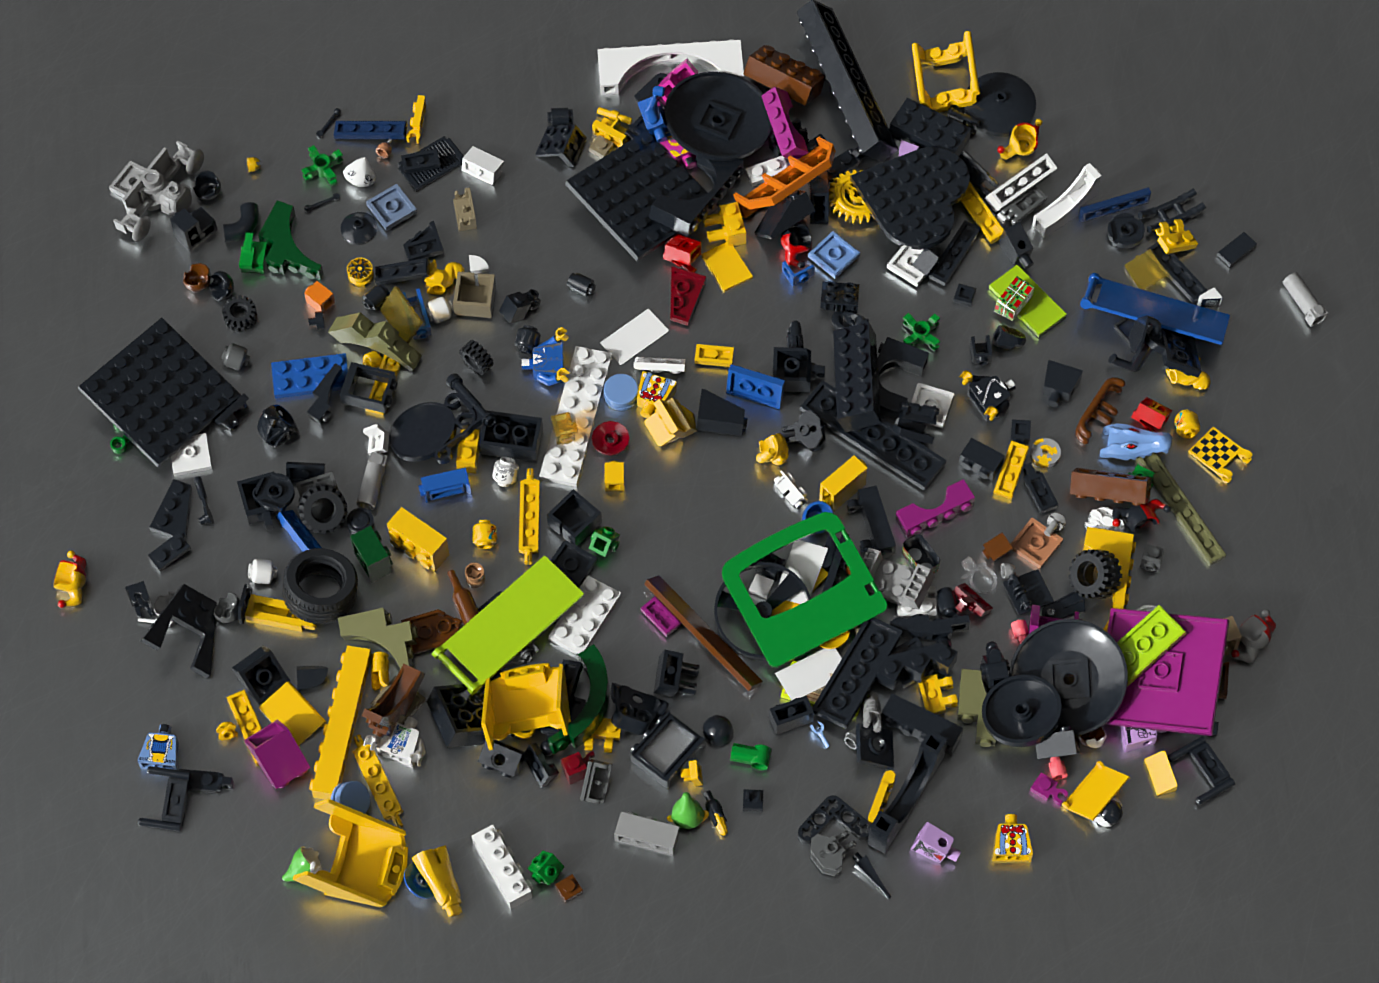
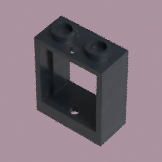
M351 362L340 392L341 402L385 413L387 407L391 406V395L393 391H396L398 385L395 372ZM362 377L388 383L382 401L353 395L358 378Z

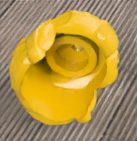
M781 433L773 434L764 441H759L761 453H758L756 456V460L759 463L772 462L778 466L786 463L789 452L786 440Z

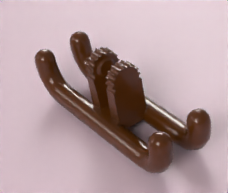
M1118 377L1107 379L1086 409L1075 430L1076 437L1082 444H1088V438L1092 437V433L1086 428L1092 417L1106 425L1112 423V419L1102 411L1112 416H1116L1118 411L1115 407L1103 401V399L1110 391L1118 394L1123 391L1122 387L1125 386L1123 379Z

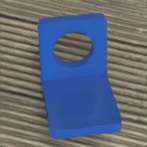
M786 261L782 262V272L792 286H795L799 283H805L813 277L815 266L811 265L794 274Z

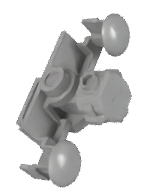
M177 141L176 144L179 150L173 157L169 156L167 148L164 147L147 169L129 161L109 186L111 192L123 197L122 201L127 211V215L121 222L117 219L113 220L116 229L126 234L130 231L134 241H141L147 236L151 227L149 217H141L145 210L154 211L161 208V211L167 215H174L183 208L187 210L192 203L190 186L184 183L170 182V179L182 164L186 165V172L188 174L198 172L204 162V153L201 149L194 151L182 142Z

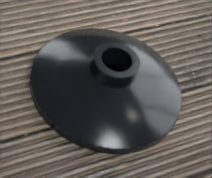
M365 212L351 213L341 223V234L346 241L352 244L367 243L377 233L376 220Z

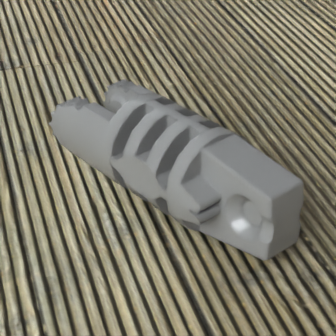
M871 691L869 696L863 701V727L867 728L869 725H873V731L879 732L881 731V703L879 702L878 694Z

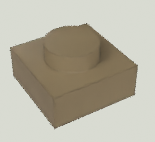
M598 135L590 145L589 152L603 158L614 148V143Z

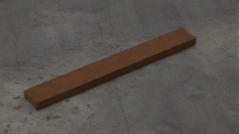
M660 575L647 579L644 585L748 691L761 686L763 681Z

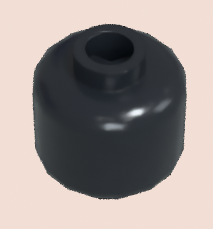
M524 325L523 328H519L517 331L515 346L519 348V352L530 354V352H533V348L539 345L541 334L537 328Z

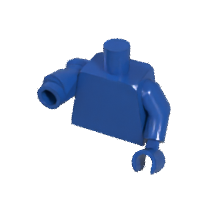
M655 86L653 88L652 97L637 102L647 130L656 138L658 143L667 140L666 132H669L665 123L663 106L657 100L658 96H664L665 88L662 86Z

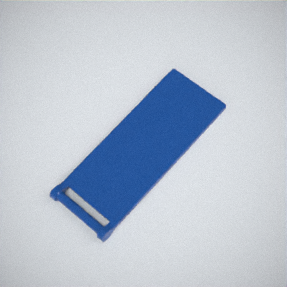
M1097 273L1090 274L1087 291L1080 302L1083 309L1095 308L1133 320L1148 315L1159 320L1164 329L1219 345L1223 344L1230 318L1229 314L1107 280ZM1097 284H1102L1097 302H1094L1092 296Z

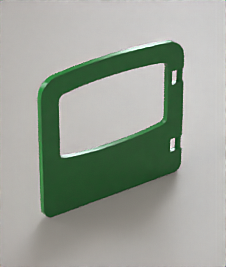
M823 512L807 518L759 541L728 560L722 568V578L768 664L775 668L884 613L887 609V603L882 593L875 584L872 575L846 532L844 525L837 515L829 512ZM823 530L828 531L850 569V576L827 591L794 608L769 618H763L740 579V573L764 557L795 541ZM839 532H842L846 540L841 544L836 536ZM869 584H871L875 592L871 596H869L865 588Z

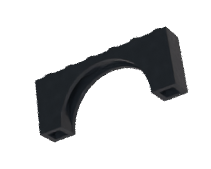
M696 155V166L701 168L711 178L714 185L713 189L702 197L689 200L674 199L660 194L651 205L649 218L688 237L692 231L695 232L699 223L707 218L708 212L714 210L718 200L724 198L726 191L733 187L735 180L741 178L744 172L742 168L744 160L716 161Z
M929 730L920 745L914 764L898 794L885 812L879 811L871 824L868 845L886 854L944 759L947 738Z

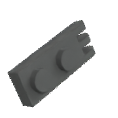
M1034 185L1005 207L1000 214L1004 216L1009 213L1006 219L1009 221L1014 217L1011 221V224L1014 225L1047 200V196Z

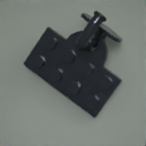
M1148 315L1138 318L1129 333L1131 352L1136 353L1131 362L1117 357V354H1112L1108 359L1110 364L1112 363L1118 367L1136 372L1141 369L1151 351L1154 350L1162 354L1164 366L1171 370L1175 369L1188 376L1192 375L1195 377H1199L1202 372L1195 338L1164 329L1159 320Z

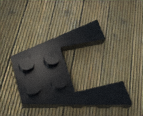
M183 584L168 602L169 604L159 614L155 623L148 629L141 642L155 650H159L170 621L177 622L201 636L190 669L208 678L211 675L216 618L213 612L217 602L190 586Z

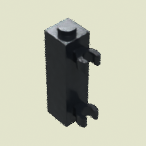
M877 485L859 489L857 499L847 501V509L849 513L861 509L871 539L860 541L861 553H866L868 548L881 551L883 558L891 557L895 554L896 543Z

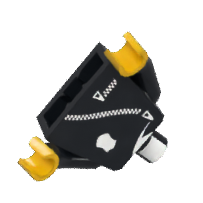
M968 370L963 371L959 376L964 379L962 384H969L967 394L985 420L993 421L994 418L1004 417L1010 406L1011 395L1009 392L1016 389L1014 382L1010 379L1002 383L998 376L972 375Z

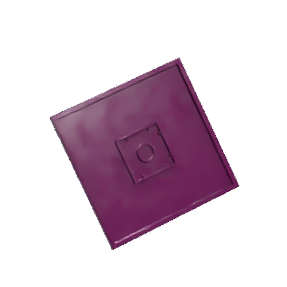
M1111 608L1107 633L1117 643L1150 612ZM1169 614L1187 634L1127 687L1125 698L1119 710L1106 725L1213 736L1229 619Z

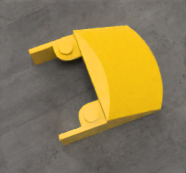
M549 663L526 665L501 672V677L492 681L490 677L486 679L481 725L489 750H493L494 740H503L512 733L547 726L556 729L562 728L563 735H568V724L571 722L563 664H559V667H550Z
M331 799L315 803V809L330 814L329 828L332 832L341 836L331 872L320 870L313 874L306 871L294 875L293 880L322 891L326 896L376 907L385 906L389 899L396 894L404 877L408 860V847H406L404 837L406 836V831Z

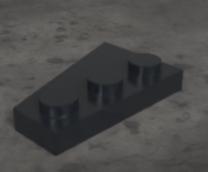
M173 479L149 526L151 531L168 537H173L180 532L186 540L188 511L190 509L192 486L190 484Z

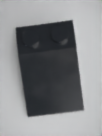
M796 190L776 205L770 206L756 228L755 235L773 239L814 212L815 208L807 192Z

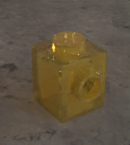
M570 413L551 416V424L557 445L569 444L575 441V433H578L576 422H572Z

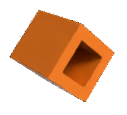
M318 281L308 286L304 293L306 302L317 311H322L323 314L335 303L334 294Z

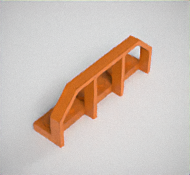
M817 137L816 140L819 146L800 159L789 156L790 165L773 177L766 173L762 174L764 183L745 196L734 193L733 195L735 201L738 202L741 216L747 218L762 207L776 205L832 167L836 153L834 145L821 137Z

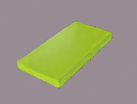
M1016 265L989 285V289L1000 298L1017 276L1034 286L1031 299L1022 308L1017 317L1039 338L1065 319L1067 314Z
M1160 605L1117 642L1126 660L1128 686L1187 634Z

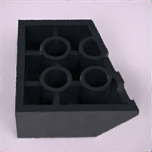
M464 684L434 686L426 701L447 748L482 745L486 740L481 725L484 700L477 693L471 695Z

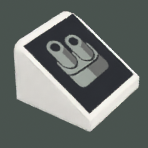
M1212 288L1199 296L1197 305L1205 308L1219 307L1222 302V296L1215 288Z

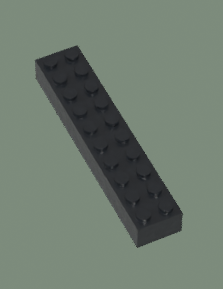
M810 0L797 11L799 22L804 27L805 35L812 44L811 48L819 59L820 67L825 72V79L832 87L831 92L839 102L838 107L845 115V122L852 130L851 135L859 145L858 150L862 155H867L872 159L883 162L899 150L833 8L816 0Z

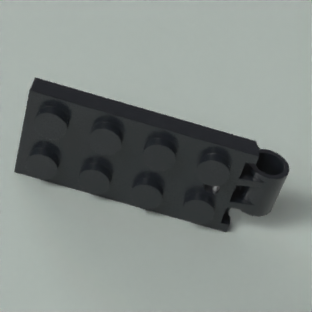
M564 540L550 561L580 588L587 575L597 563L598 557Z

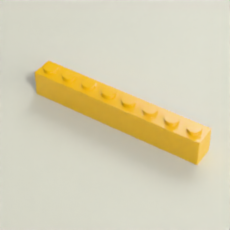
M347 645L346 652H342L341 663L343 665L342 669L337 672L336 681H338L337 688L334 687L332 692L333 705H330L328 709V717L330 718L328 724L324 725L323 735H325L324 742H320V758L316 760L314 766L316 775L315 779L312 778L310 782V790L314 798L331 799L334 788L342 783L371 664V650L367 648Z

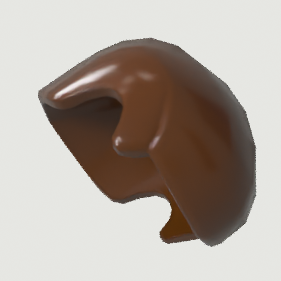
M202 263L192 264L190 271L184 272V286L194 292L204 290L211 282L210 269Z

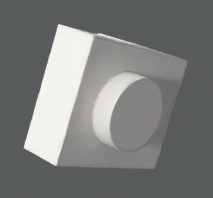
M378 424L363 429V433L369 437L368 454L370 456L371 452L383 454L388 451V431Z

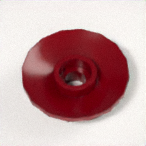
M614 421L601 423L594 429L592 434V444L595 449L601 454L609 456L623 452L628 446L630 439L625 426Z

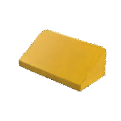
M1165 750L1144 759L1156 795L1175 792L1178 785Z

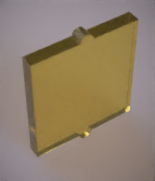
M1151 249L1140 256L1136 255L1135 259L1124 265L1138 288L1142 290L1152 285L1155 286L1158 281L1167 276Z

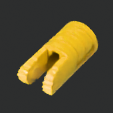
M385 652L371 654V685L375 691L380 689L381 686L386 687L389 685V655Z

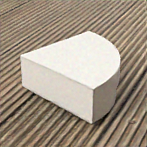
M469 255L471 273L489 272L488 264L484 259L476 255Z

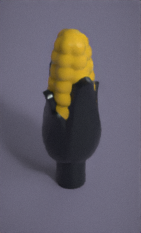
M711 790L703 793L707 801L705 808L714 827L718 829L721 835L725 836L728 834L727 819L724 816L720 802L714 799Z

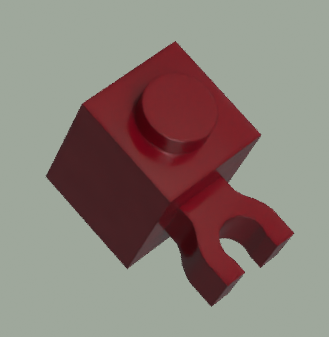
M594 751L589 752L584 758H582L580 752H576L561 759L563 772L570 785L585 779L588 761L595 757Z

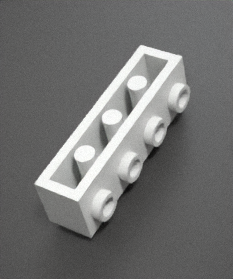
M491 825L472 835V841L510 909H513L532 898L531 891L533 887L528 879L525 880L522 874L524 872L519 862L515 864L512 858L514 854L510 846L506 847L503 843L505 838L501 830H496L494 825Z

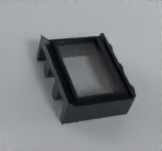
M668 711L657 719L653 729L646 731L643 736L644 739L631 748L630 756L631 761L668 789L670 787V780L675 774L677 776L681 774L683 765L688 760L692 761L695 758V752L698 748L704 749L706 747V738L698 735Z

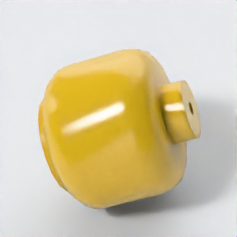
M377 351L368 352L363 356L362 364L378 368L381 365L382 357Z

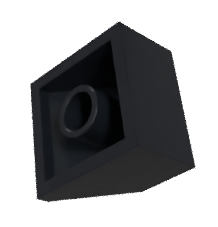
M264 645L232 667L241 684L258 704L275 693L286 682L290 681L273 652Z

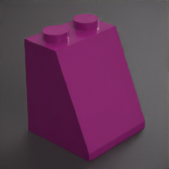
M278 719L244 740L262 771L276 789L287 786L292 779L303 776L307 772L306 770L311 768L289 729Z

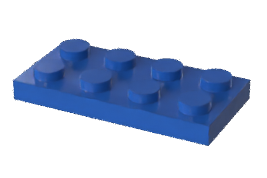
M346 353L272 362L275 399L313 394L312 392L335 363L342 367L343 372L337 379L332 392L341 391L348 372Z

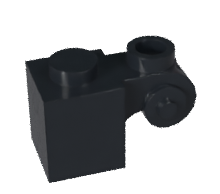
M530 289L526 293L516 292L507 295L499 312L510 324L523 320L529 309L535 310L540 305L541 300L538 298V291Z

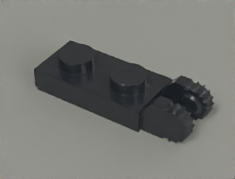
M964 150L961 152L959 157L965 162L969 170V181L988 196L991 191L983 185L984 181L987 180L994 187H997L999 183L969 153Z

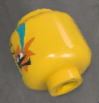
M1186 409L1180 411L1175 416L1174 425L1176 433L1180 437L1190 439L1199 433L1200 422L1197 413Z
M479 520V523L472 527L473 544L479 549L492 548L497 543L496 525L490 523V520Z

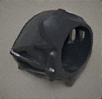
M271 405L263 410L257 429L265 443L277 448L290 439L294 432L297 436L299 435V430L292 415L281 405Z

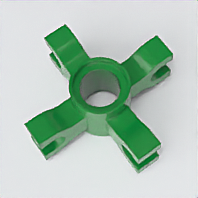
M314 145L309 147V156L314 164L301 169L305 181L308 182L318 175L319 177H326L331 186L337 184L338 182L335 179L337 177L331 167L344 162L341 151L338 149L330 156H327L326 154H319Z
M909 313L903 317L905 321L902 324L913 332L903 340V343L914 346L916 343L920 345L926 343L933 352L940 348L938 345L940 340L930 334L931 330L939 326V316L933 314L927 322H917Z

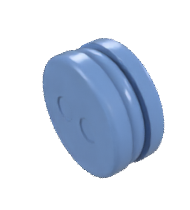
M627 374L611 376L604 385L606 404L617 411H626L634 407L637 403L639 390L636 380Z
M342 782L332 791L331 800L364 814L368 811L370 794L366 786L361 782Z

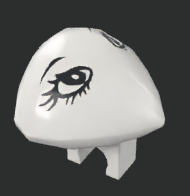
M361 157L352 162L343 171L345 179L357 187L372 186L377 181L376 173L366 157Z

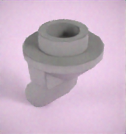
M1052 513L1047 519L1048 527L1044 534L1050 537L1054 531L1063 530L1066 526L1065 517L1061 513Z

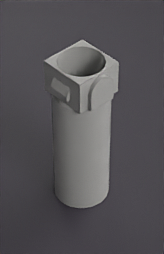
M1297 272L1287 276L1283 281V285L1304 313L1305 320L1310 327L1324 322L1328 312L1323 305L1319 304Z
M371 452L356 502L358 507L368 510L375 509L387 465L386 455Z

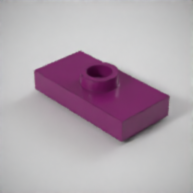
M656 596L641 607V612L666 637L681 626V622Z

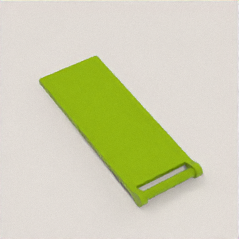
M543 556L443 645L437 647L432 652V656L435 659H439L468 688L467 691L474 695L485 684L486 679L492 678L578 602L584 596V593L546 556ZM448 649L478 681L473 683L444 654L445 651Z

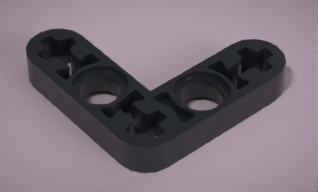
M831 795L816 808L798 829L799 841L803 844H810L811 838L821 834L834 819L857 839L865 841L869 838L871 823L841 798ZM829 802H830L831 804H833L834 802H836V803H837V805H836L837 808L832 807V808L829 810V815H828V813H827L826 811L829 809ZM847 813L852 814L854 820L852 822H845L842 818L843 815ZM817 815H822L826 821L823 824H817L814 818ZM812 825L814 828L810 832L811 837H803V831L808 832ZM858 826H860L862 829L867 827V833L863 832L861 834L860 828Z

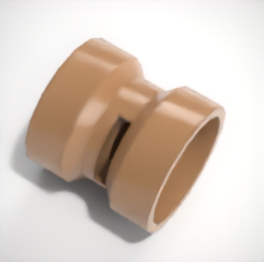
M475 562L467 565L465 576L468 586L472 588L481 587L485 583L483 566Z

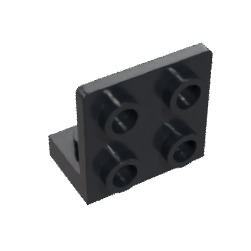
M576 124L548 126L535 155L537 157L559 156L568 167H574L587 137Z

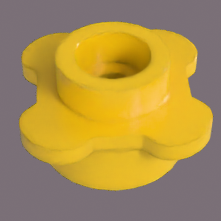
M232 722L221 723L216 729L217 733H219V740L223 741L237 737L236 725Z

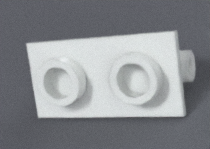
M781 470L780 472L783 476H778L774 479L775 486L783 494L790 491L786 498L793 507L799 509L802 507L804 500L809 503L810 501L806 497L808 493L801 486L797 487L795 484L797 480L790 472L786 474Z

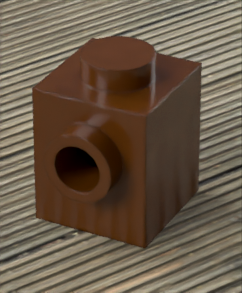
M1002 532L983 544L985 549L982 552L988 560L992 558L995 562L1011 552L1013 547Z

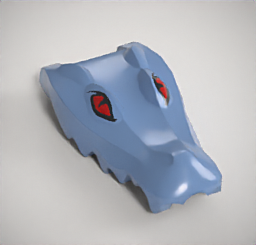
M1117 423L1103 427V434L1109 435L1107 448L1100 450V457L1135 460L1139 456L1141 458L1152 456V453L1164 452L1167 454L1172 446V436L1167 432L1147 431L1128 424Z

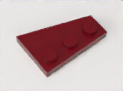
M671 266V321L689 325L705 285L706 276Z

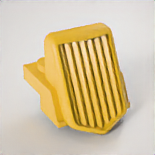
M670 398L668 401L658 399L653 403L656 407L655 413L645 420L646 427L657 445L661 447L697 432L695 414L681 405L679 400L675 398Z

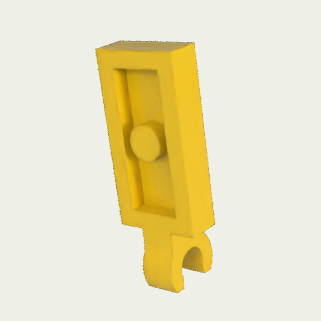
M418 95L417 102L413 103V113L415 114L410 119V128L413 129L406 135L408 143H410L412 137H416L418 144L421 141L420 136L427 106L424 95Z

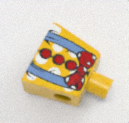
M643 371L637 395V406L642 408L641 416L644 418L650 417L656 409L653 403L658 399L668 401L670 398H673L677 391V381Z
M1015 814L1005 815V824H998L992 861L1031 862L1033 851L1027 825L1017 824V815Z

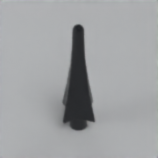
M859 852L855 853L852 856L856 862L854 867L890 899V893L879 879L867 855L862 857Z

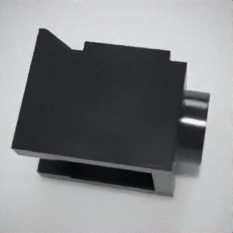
M986 335L985 343H975V336L971 337L972 364L985 366L991 363L990 335Z
M773 553L758 561L766 562L768 560L771 563L784 567L786 565L785 559ZM770 568L756 569L763 576L774 580V582L777 581L778 570Z

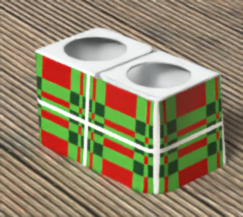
M1017 276L996 302L994 312L1013 321L1031 299L1034 286Z

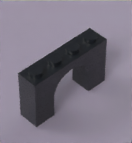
M887 337L885 343L881 342L878 349V377L880 378L884 372L890 369H902L922 376L928 363L929 352ZM879 381L880 413L882 416L896 421V418L899 417V403L908 401V398L888 391Z

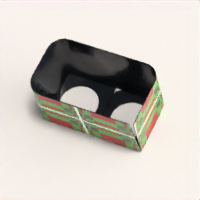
M915 534L903 542L902 554L914 569L917 564L929 563L933 567L931 568L933 574L939 571L940 558L921 534ZM913 548L919 549L922 554L921 558L914 561L908 553L909 550Z

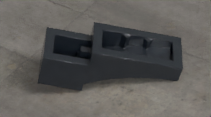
M336 363L312 392L313 396L317 399L309 408L307 414L319 424L323 421L326 422L332 414L330 412L332 409L329 405L330 396L337 379L343 372L342 367Z

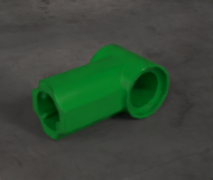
M733 743L730 761L750 764L758 770H767L772 749L766 745H755L753 747Z

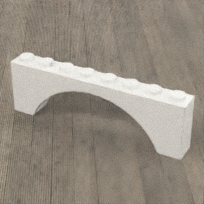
M731 39L728 41L598 49L601 95L619 94L624 84L632 76L647 67L666 62H683L687 58L692 64L708 71L726 72L744 78L741 40Z

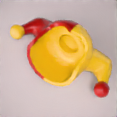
M1036 119L1035 125L1029 123L1016 125L1012 130L1009 145L1006 148L1003 146L997 148L1001 158L1007 160L1016 154L1021 156L1032 154L1037 149L1039 128L1043 121Z
M73 550L68 551L67 556L68 558H73L75 562L61 560L54 579V588L68 592L70 595L69 600L58 601L60 608L78 606L83 601L81 588L86 582L87 575L85 570L87 562L85 558L75 554Z

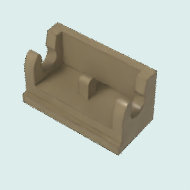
M470 187L465 188V193L459 195L458 191L454 193L455 199L453 201L459 232L477 229Z

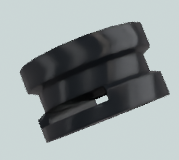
M359 507L353 509L347 516L348 529L352 535L369 526L374 530V518L368 509Z

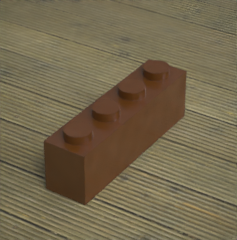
M1075 468L1071 472L1070 494L1076 495L1077 498L1095 497L1094 499L1098 501L1111 499L1115 503L1132 502V505L1135 506L1146 504L1150 500L1152 477Z

